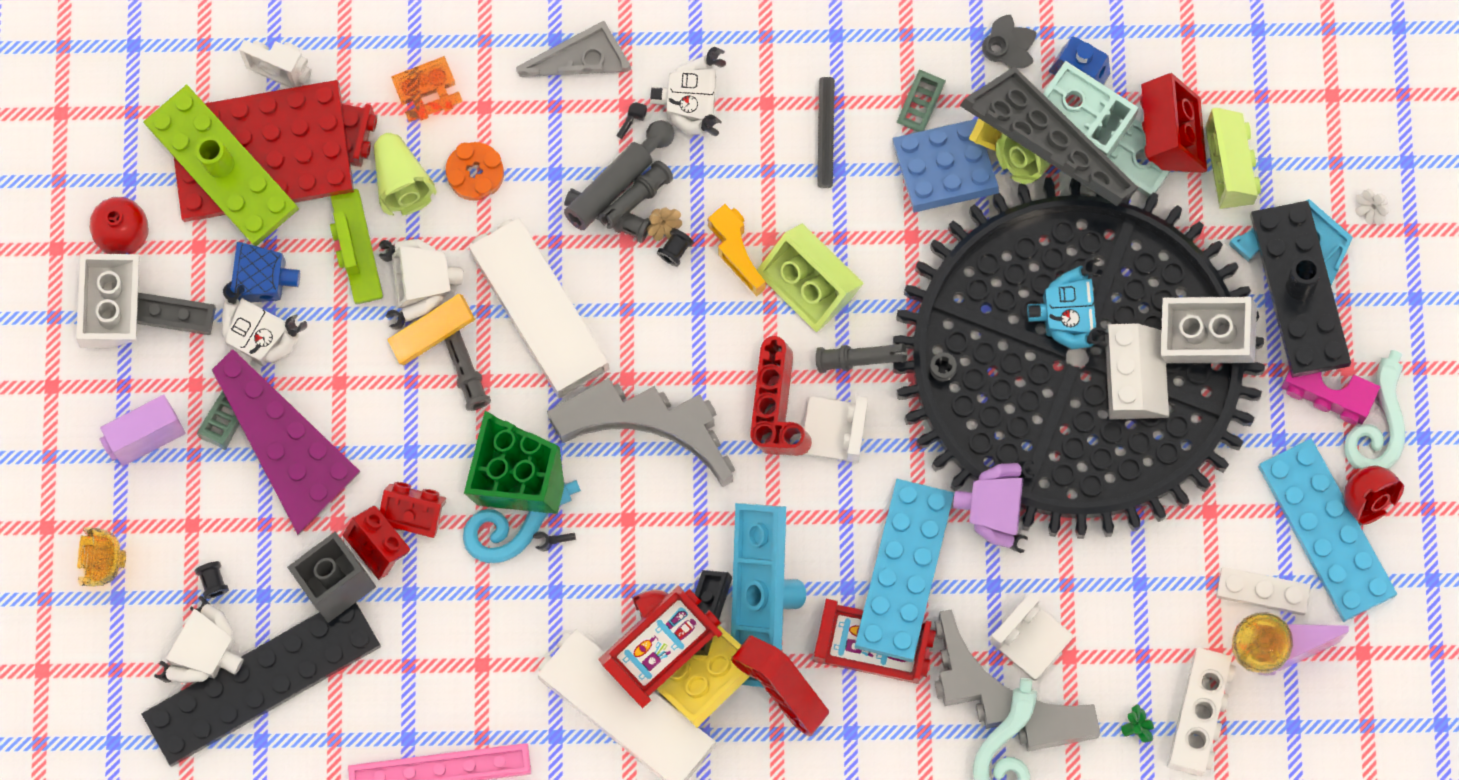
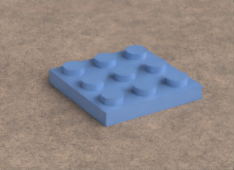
M977 119L892 138L893 147L914 213L999 193V186L986 147L969 140Z

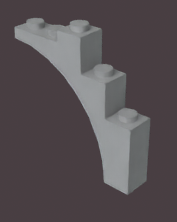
M610 378L547 411L548 418L562 443L583 434L608 429H632L649 432L672 440L692 452L712 471L722 487L733 482L732 472L735 471L731 460L727 455L722 457L717 447L721 446L714 431H707L715 426L713 417L717 415L711 402L709 400L704 401L700 394L668 410L671 404L664 392L658 393L655 386L623 403V400L626 399L623 390L618 383L613 385Z
M952 609L940 611L939 620L934 621L937 638H943L945 649L940 650L943 667H949V670L940 672L939 681H935L937 698H943L944 706L980 700V703L976 704L979 722L984 721L986 729L998 727L1009 715L1013 690L1003 686L987 673L969 652L958 631ZM1037 700L1030 720L1018 732L1020 744H1026L1027 752L1097 739L1101 734L1094 704L1064 706L1046 704Z

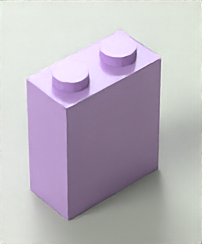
M163 394L100 427L104 436L99 439L112 461L118 459L121 465L125 466L185 435L186 432L171 404Z

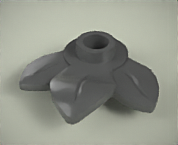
M1010 14L1002 16L993 23L991 35L984 39L982 52L988 60L993 62L1002 61L1010 68L1014 66L1017 69L1028 67L1034 60L1027 50L1033 45L1037 33L1028 28L1014 27V21ZM993 45H999L1002 50L1000 52H994L992 51L991 47Z

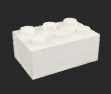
M1252 297L1163 298L1161 357L1166 363H1255L1257 317L1255 301Z

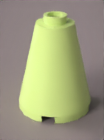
M392 133L381 135L374 143V156L379 204L383 212L394 216L392 211H401L402 215H408L421 210L431 202L430 196L433 193L436 195L437 191L434 182L399 135Z
M1003 133L996 142V156L1003 170L1008 169L1013 174L1010 178L1022 184L1033 183L1051 165Z

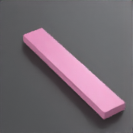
M528 743L348 765L349 780H490L530 775L531 765Z

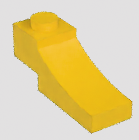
M724 204L707 218L708 228L722 242L718 246V255L757 297L766 289V281L758 273L745 250L741 237L744 234L743 222L745 220L737 209H730Z

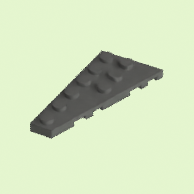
M1015 66L966 97L960 104V107L1116 206L1131 197L1139 188Z

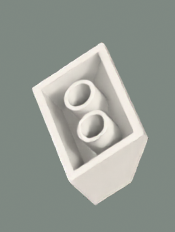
M80 254L76 339L80 348H112L136 341L139 254Z
M1108 324L1106 329L1108 334L1105 335V342L1107 343L1105 349L1109 419L1169 418L1166 362L1161 357L1162 330L1141 324Z

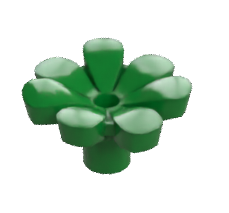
M1136 704L1131 708L1132 712L1128 714L1130 723L1121 726L1122 733L1126 737L1136 734L1143 743L1153 741L1152 733L1149 731L1154 729L1153 722L1145 720L1146 713L1144 709L1140 708L1139 704Z

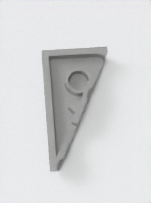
M605 21L592 26L516 67L520 77L628 72L631 70L630 63Z

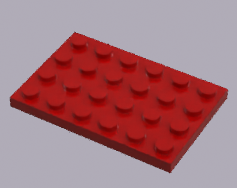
M338 80L204 103L294 203L354 192ZM174 158L181 219L184 222L226 215Z

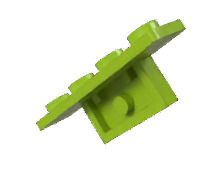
M354 189L352 193L331 196L335 223L330 224L333 240H339L341 250L336 251L339 267H345L354 302L355 304H362L382 299L383 293L359 190Z

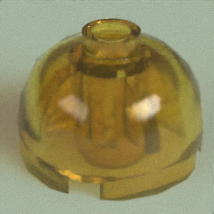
M84 527L83 531L87 536L81 535L77 561V568L83 569L84 577H78L79 585L91 587L104 586L116 578L119 568L125 567L126 551L120 550L119 540L108 530Z
M1269 612L1254 613L1245 617L1236 626L1232 637V652L1237 662L1251 672L1270 674L1280 669L1290 658L1293 649V636L1288 624L1279 616Z

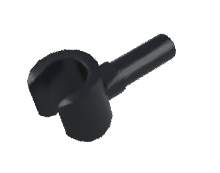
M637 102L630 105L626 121L616 135L618 138L623 139L633 124L634 119L644 120L647 113L646 105Z
M537 532L533 535L535 539L546 538L544 545L535 547L542 552L548 551L553 544L576 540L575 533L548 536L545 532Z

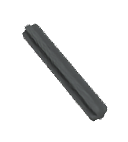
M821 77L819 79L817 186L819 188H831L833 186L835 80L832 77Z

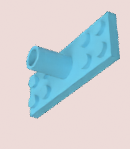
M735 503L731 636L741 645L749 635H752L782 651L783 609H799L806 601V588L804 584L798 579H784L787 508L785 506ZM751 676L742 684L763 687L759 680Z

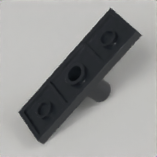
M1309 201L1252 211L1250 218L1292 378L1350 367L1351 360Z

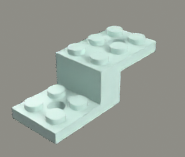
M1065 61L1043 94L1139 187L1138 191L1147 197L1153 192L1156 193L1171 171L1161 170L1153 162L1148 165H1141L1136 161V155L1142 152L1145 153L1144 147L1146 146V136L1142 123L1136 119L1139 107ZM1069 95H1077L1081 99L1082 104L1078 107H1070L1065 99Z

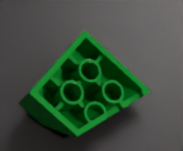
M485 411L464 494L477 506L558 514L564 490L560 447Z

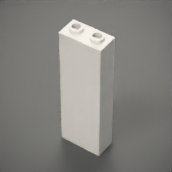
M508 219L502 222L497 227L498 230L489 235L484 233L476 237L472 241V245L469 246L470 253L557 397L560 399L608 371L609 363L521 219Z
M577 629L572 634L567 632L558 642L557 646L559 649L552 657L547 655L537 668L540 670L537 675L541 682L662 780H688L716 747V741L700 728H696L679 711L655 692L649 696L652 701L642 709L598 660L605 652Z

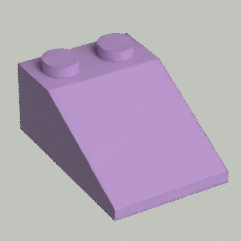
M1257 624L1250 634V670H1258L1259 675H1275L1276 671H1281L1340 643L1349 632V626Z

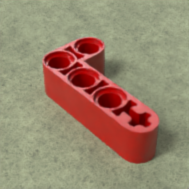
M778 336L766 338L760 348L750 435L752 442L766 454L798 456L808 452L811 448L812 440L808 432L801 425L794 422H786L793 351ZM778 375V382L773 386H768L771 377ZM776 404L775 410L771 414L766 415L765 409L767 406ZM772 432L770 441L762 443L761 440L764 434ZM795 434H801L799 442L791 445V437Z
M749 635L732 656V663L743 673L759 680L790 722L805 735L812 736L828 716L829 710L789 657L780 649Z

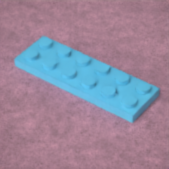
M1312 438L1259 464V470L1343 623L1397 595L1394 586L1358 521L1345 506L1343 494Z
M896 479L855 643L856 649L913 662L954 492Z

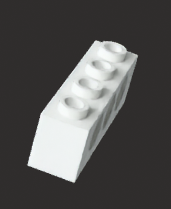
M1199 647L1196 648L1192 658L1167 768L1198 776H1203L1206 769H1212L1215 752L1210 750L1213 740L1218 741L1222 728V723L1217 721L1219 712H1225L1229 695L1224 694L1226 682L1232 683L1236 666L1231 665L1233 656ZM1205 677L1213 678L1217 683V689L1213 691L1205 689L1202 685V679ZM1205 706L1208 708L1210 718L1205 720L1198 718L1195 714V707ZM1193 734L1200 736L1203 740V747L1199 749L1191 747L1188 742V736Z

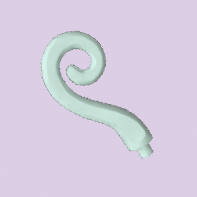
M1391 350L1388 358H1381L1375 382L1376 385L1381 386L1377 396L1389 426L1390 439L1388 446L1380 457L1376 459L1365 458L1358 451L1359 439L1364 436L1369 437L1371 448L1374 451H1379L1383 447L1384 436L1374 425L1361 424L1355 426L1348 433L1344 444L1346 458L1355 469H1363L1374 465L1390 469L1402 454L1405 444V425L1396 396V386L1403 366L1399 363L1402 354L1398 351Z
M1020 679V688L1013 690L1009 715L986 738L979 748L973 764L974 780H990L989 766L992 757L1001 746L1017 734L1030 720L1037 700V691L1032 690V679ZM1015 757L1003 758L994 766L993 775L996 779H1002L1007 771L1012 770L1017 774V780H1030L1027 766Z

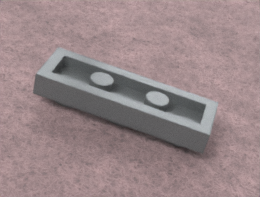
M138 292L137 324L211 335L216 311L214 304Z

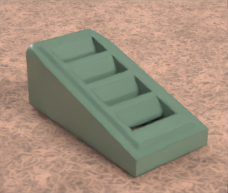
M919 69L896 123L917 132L925 131L946 80ZM921 81L936 87L935 92L920 87ZM916 92L931 97L930 103L915 97ZM914 102L926 107V113L910 107L911 103ZM907 112L923 118L921 124L906 118Z
M222 391L197 434L199 438L226 450L239 426V422L235 414L232 416L221 411L223 406L232 410ZM219 416L230 421L228 426L216 421L217 417ZM214 426L224 432L220 435L211 431V428Z

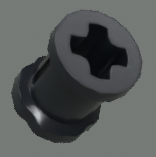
M672 228L670 231L671 237L663 248L658 249L657 255L668 264L678 267L681 263L680 258L688 247H692L694 241L684 232Z
M219 561L210 562L195 569V574L200 576L205 599L215 598L229 591L220 573L221 563Z

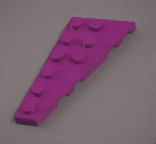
M232 349L212 369V372L297 535H299L360 473V470Z

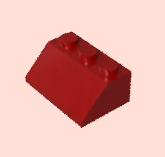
M1168 73L1141 84L1142 96L1140 103L1144 112L1142 127L1146 136L1144 151L1147 159L1161 170L1206 172L1207 162L1201 98L1173 73Z

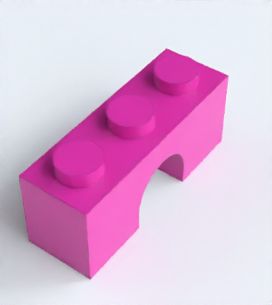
M1289 369L1281 387L1286 390L1287 395L1298 400L1303 398L1313 402L1315 408L1321 411L1329 412L1331 410L1340 414V418L1350 424H1363L1381 387L1353 374L1344 389L1333 390L1323 383L1322 372L1292 378Z

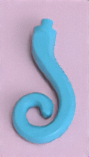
M577 480L567 484L564 482L560 506L572 501L570 495L581 491ZM481 510L474 514L464 527L463 543L465 549L472 557L485 563H500L510 560L520 554L530 544L533 535L538 532L548 513L529 511L518 534L510 542L497 548H488L479 541L478 530L480 526L485 522L494 523L496 530L490 535V540L493 543H499L507 537L509 523L505 516L496 510Z

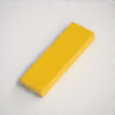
M457 294L387 340L399 364L404 366L473 322L475 318L463 295Z

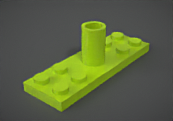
M187 84L143 121L147 128L254 246L259 245L299 210L298 206Z

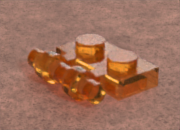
M445 56L391 76L401 104L405 105L412 101L415 108L405 112L408 122L417 119L423 121L428 119L430 114L443 109L445 112L453 109L452 106L463 102L459 91L450 95L447 94L446 88L456 84ZM436 92L438 93L440 99L423 104L421 98Z

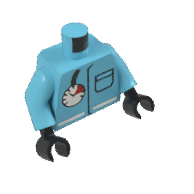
M1092 257L1087 258L1083 262V266H1078L1051 282L1044 291L1043 304L1027 305L1028 322L1045 321L1046 335L1053 337L1054 341L1072 350L1092 347L1093 344L1102 349L1107 346L1105 341H1098L1101 335H1107L1108 332L1101 327H1096L1092 279H1087L1089 275L1100 277L1103 270L1096 269L1092 271L1093 264L1100 262V260Z

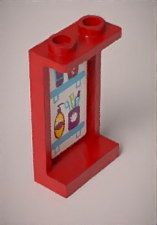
M678 585L598 659L602 666L642 709L652 701L649 696L714 636L719 638L723 634L718 628L721 622L710 610L704 613L697 606L702 601L690 588L685 592Z
M826 599L813 662L919 684L920 676L927 677L930 659L924 658L927 647L933 648L936 634L935 630H930L932 621L926 620L925 623H922L913 662H908L856 649L855 643L864 610L838 605V601Z

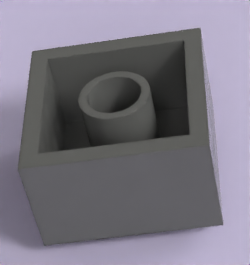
M336 531L287 567L312 604L328 623L376 588L374 582Z

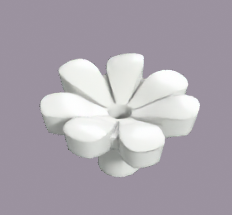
M1371 189L1364 190L1356 196V201L1361 204V206L1355 209L1358 216L1366 215L1365 221L1369 225H1372L1374 222L1376 225H1382L1386 220L1385 216L1389 213V208L1386 206L1388 204L1387 197L1382 193L1375 195Z

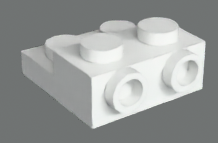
M243 40L239 48L246 69L289 88L306 84L310 78L312 69L307 67L308 59L302 56L297 46L289 42H285L283 45L275 41L269 51V47L259 41L251 43Z

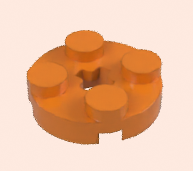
M464 142L458 145L456 150L449 156L446 163V176L452 190L459 197L478 201L491 193L494 194L500 188L504 178V168L500 154L491 146L480 142ZM479 165V169L483 171L482 174H476L475 178L470 177L468 168Z

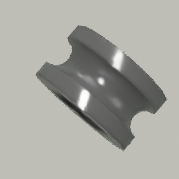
M945 352L936 354L930 364V373L933 378L942 382L953 378L957 367L955 358ZM942 360L947 361L948 368L951 370L949 372L945 370V374L938 372L939 367L935 365L937 362L941 364Z

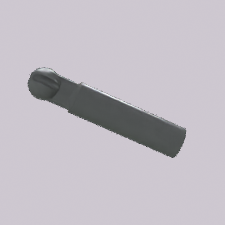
M659 120L651 123L646 130L647 139L642 144L632 142L564 209L566 218L573 226L580 230H585L652 163L650 154L656 148L667 147L672 143L674 129L669 122Z

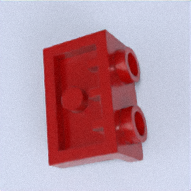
M342 104L350 164L362 167L363 158L368 159L370 154L371 142L368 141L370 131L374 132L376 129L377 115L374 114L372 105L366 104L365 108Z
M394 482V484H389L384 489L379 511L393 528L434 538L437 534L442 507L446 503V497L439 496L440 493L435 490L423 489L419 491L411 489V485L407 483Z
M372 506L353 517L343 533V537L378 580L387 576L395 562L410 551L409 546L376 506Z

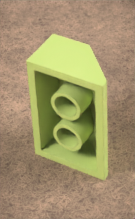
M1212 108L1205 130L1219 208L1253 205L1258 194H1261L1259 177H1254L1253 167L1256 166V157L1254 150H1249L1248 140L1251 139L1249 122H1244L1243 113Z
M803 223L785 232L757 269L766 283L816 332L820 331L837 315L864 284Z

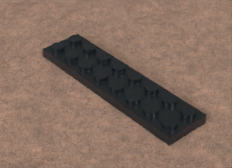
M354 603L329 623L319 612L243 655L241 658L244 661L236 675L221 668L214 679L208 677L203 682H196L141 713L168 764L172 767L379 649L381 645L357 603Z

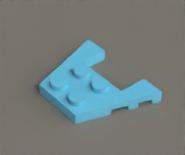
M1308 199L1306 201H1309L1328 277L1332 285L1353 237ZM1253 228L1251 231L1233 238L1229 243L1248 262L1259 251Z

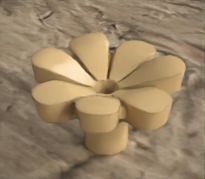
M667 207L661 210H653L649 216L651 224L647 227L649 236H653L655 241H660L665 234L669 239L672 228H680L682 225V220L679 219L681 213L676 209L670 211Z

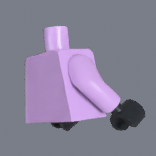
M1030 460L998 464L982 472L979 479L973 481L972 492L955 491L953 502L954 509L970 510L969 523L974 524L975 532L990 544L1010 548L1019 553H1023L1025 550L1018 548V541L1022 538L1028 540L1027 536L1018 533L1023 479L1035 476V474L1028 475L1025 471L1027 464H1034Z

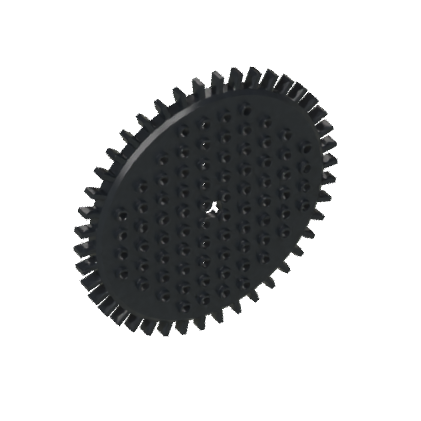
M1049 177L1045 178L1044 199L1032 201L1028 187L1022 183L1018 185L1017 193L1021 205L1009 209L1004 197L1000 193L994 194L992 199L993 206L999 214L989 220L986 219L982 210L975 204L971 206L969 214L978 227L968 234L961 225L952 221L949 224L948 230L959 241L952 251L935 239L930 245L931 251L944 261L938 270L932 268L927 263L918 261L915 271L920 276L931 280L926 291L912 285H906L904 289L906 297L922 303L919 313L907 310L897 311V321L915 325L916 328L913 337L893 336V345L904 343L906 348L913 349V360L893 363V373H914L915 385L903 386L897 389L896 395L898 400L919 397L922 408L909 412L905 415L904 421L906 425H912L922 420H927L932 431L921 435L916 445L918 449H923L936 441L941 444L945 452L935 458L932 468L936 472L943 469L950 461H954L962 471L953 478L950 488L954 491L963 487L969 478L974 481L978 480L982 472L998 464L1030 460L1034 464H1027L1025 471L1028 475L1035 474V476L1023 479L1021 508L1026 509V513L1022 519V530L1029 531L1034 523V516L1037 512L1050 515L1049 536L1056 537L1060 530V517L1076 519L1075 532L1077 539H1084L1087 531L1086 518L1100 517L1105 537H1111L1114 530L1111 515L1125 513L1128 525L1134 532L1140 528V518L1136 512L1137 508L1149 505L1153 516L1158 522L1165 519V509L1159 499L1168 493L1173 496L1175 502L1182 509L1187 507L1190 501L1187 494L1180 487L1187 479L1192 480L1197 488L1206 492L1211 484L1199 472V468L1205 461L1210 463L1216 470L1222 473L1225 472L1229 464L1223 457L1216 454L1214 450L1219 442L1226 444L1231 449L1240 450L1244 441L1238 436L1229 433L1227 427L1230 421L1251 427L1255 417L1247 412L1236 409L1239 398L1259 401L1262 391L1242 386L1243 374L1262 375L1265 370V364L1258 362L1219 363L1221 370L1215 371L1211 368L1212 363H1166L1168 405H1171L1174 409L1172 413H1169V418L1109 419L1106 349L1099 348L1101 354L1093 355L1090 351L1092 347L1081 348L1086 351L1089 360L1083 368L1074 367L1066 362V354L1072 349L1054 341L1053 337L1047 336L1046 333L1038 334L1035 328L1038 326L1045 328V321L1028 322L1027 305L1043 304L1044 291L1051 282L1056 280L1058 274H1064L1078 266H1083V262L1087 258H1101L1104 261L1102 266L1095 264L1092 266V271L1096 269L1103 270L1100 277L1089 275L1087 278L1092 279L1096 327L1101 328L1102 321H1109L1111 324H1141L1162 330L1163 298L1248 297L1251 290L1249 286H1244L1229 292L1223 280L1232 277L1237 272L1239 266L1234 262L1227 264L1218 271L1216 270L1210 259L1219 254L1223 244L1217 241L1212 243L1206 250L1201 251L1193 243L1200 236L1204 226L1200 221L1194 224L1185 235L1174 227V224L1181 216L1182 208L1180 206L1174 207L1167 219L1163 220L1152 214L1158 203V194L1154 192L1147 198L1143 209L1130 205L1131 197L1116 206L1096 192L1095 196H1081V183L1074 178L1071 179L1069 184L1070 195L1056 196L1055 184L1052 178ZM1078 222H1084L1087 225V228L1085 230H1080L1077 228L1076 224ZM1110 232L1114 235V239L1107 240L1104 234ZM1040 238H1047L1050 243L1046 246L1039 243ZM1137 242L1142 248L1136 251L1132 249V243ZM1068 248H1074L1077 251V254L1074 256H1070L1067 254L1066 250ZM1004 253H1008L1012 256V259L1004 261L1001 256ZM1160 253H1166L1169 256V259L1167 261L1160 260L1158 255ZM1035 263L1039 266V270L1033 272L1029 269V265ZM1127 268L1131 271V275L1128 277L1123 276L1121 270ZM972 269L975 274L972 277H967L964 271ZM994 279H998L1001 281L1002 285L1000 287H994L992 286L991 281ZM1150 279H1156L1159 282V285L1157 287H1152L1149 285L1148 281ZM1022 289L1027 290L1029 296L1022 298L1018 292ZM1183 289L1186 292V296H1177L1176 290ZM1117 294L1121 297V301L1115 303L1111 300V296ZM955 295H961L963 296L964 301L962 303H956L953 297ZM988 305L992 311L987 314L983 313L981 307ZM1140 305H1146L1149 311L1147 313H1141L1138 307ZM1257 311L1256 322L1258 321V319H1259V317H1260L1258 311ZM1010 316H1016L1019 319V322L1016 324H1011L1008 321V318ZM951 321L954 327L946 329L943 327V323ZM977 331L981 334V338L974 340L970 334ZM1101 335L1098 341H1105V335ZM1256 337L1257 350L1264 345L1263 337ZM1006 342L1008 349H999L998 343ZM935 347H940L943 352L951 354L956 360L955 375L948 381H938L930 373L931 360L935 356L932 350ZM1032 352L1035 354L1036 359L1029 361L1026 359L1025 354ZM968 358L971 363L968 366H963L960 363V359ZM942 360L941 364L939 362L935 364L939 367L938 372L945 374V370L948 372L951 370L948 368L947 361ZM1061 363L1063 370H1054L1053 364ZM995 368L998 371V375L994 377L989 376L987 370ZM1087 373L1090 375L1091 380L1084 382L1081 380L1080 375ZM1180 378L1183 380L1184 385L1177 387L1174 385L1173 380ZM1023 379L1026 384L1023 387H1018L1015 384V380ZM957 384L960 387V391L954 393L950 391L949 386ZM1050 389L1053 392V396L1046 398L1043 396L1042 391ZM1202 389H1208V390H1210V391H1211V396H1210V397H1204V396H1202L1201 390H1202ZM983 394L988 400L985 403H980L977 400V396ZM1078 400L1081 406L1073 408L1070 405V401ZM1012 405L1015 408V412L1008 414L1004 407ZM1105 410L1108 413V417L1101 419L1097 414L1098 411ZM1038 415L1043 419V422L1035 424L1032 421V417ZM1191 416H1199L1201 423L1194 424L1191 421ZM974 421L977 424V428L970 430L967 428L966 423ZM1133 421L1136 424V428L1128 429L1125 426V422ZM1067 426L1070 429V433L1063 435L1059 430L1060 427ZM1000 431L1005 435V438L997 440L994 437V433ZM1160 431L1164 438L1156 440L1153 437V433ZM1095 437L1098 440V444L1090 445L1087 439ZM1029 442L1032 445V449L1030 451L1023 450L1022 443ZM1181 443H1190L1191 449L1188 451L1183 450ZM1122 447L1126 454L1118 456L1115 453V449ZM1057 453L1060 456V460L1054 462L1049 458V455ZM986 458H991L994 461V465L987 467L983 461ZM1143 459H1152L1153 465L1150 467L1145 466ZM1084 463L1088 470L1080 472L1077 469V465ZM1105 475H1114L1115 481L1108 483L1105 480ZM1045 479L1049 482L1050 486L1042 488L1039 485V481ZM1074 490L1077 493V498H1068L1067 491Z

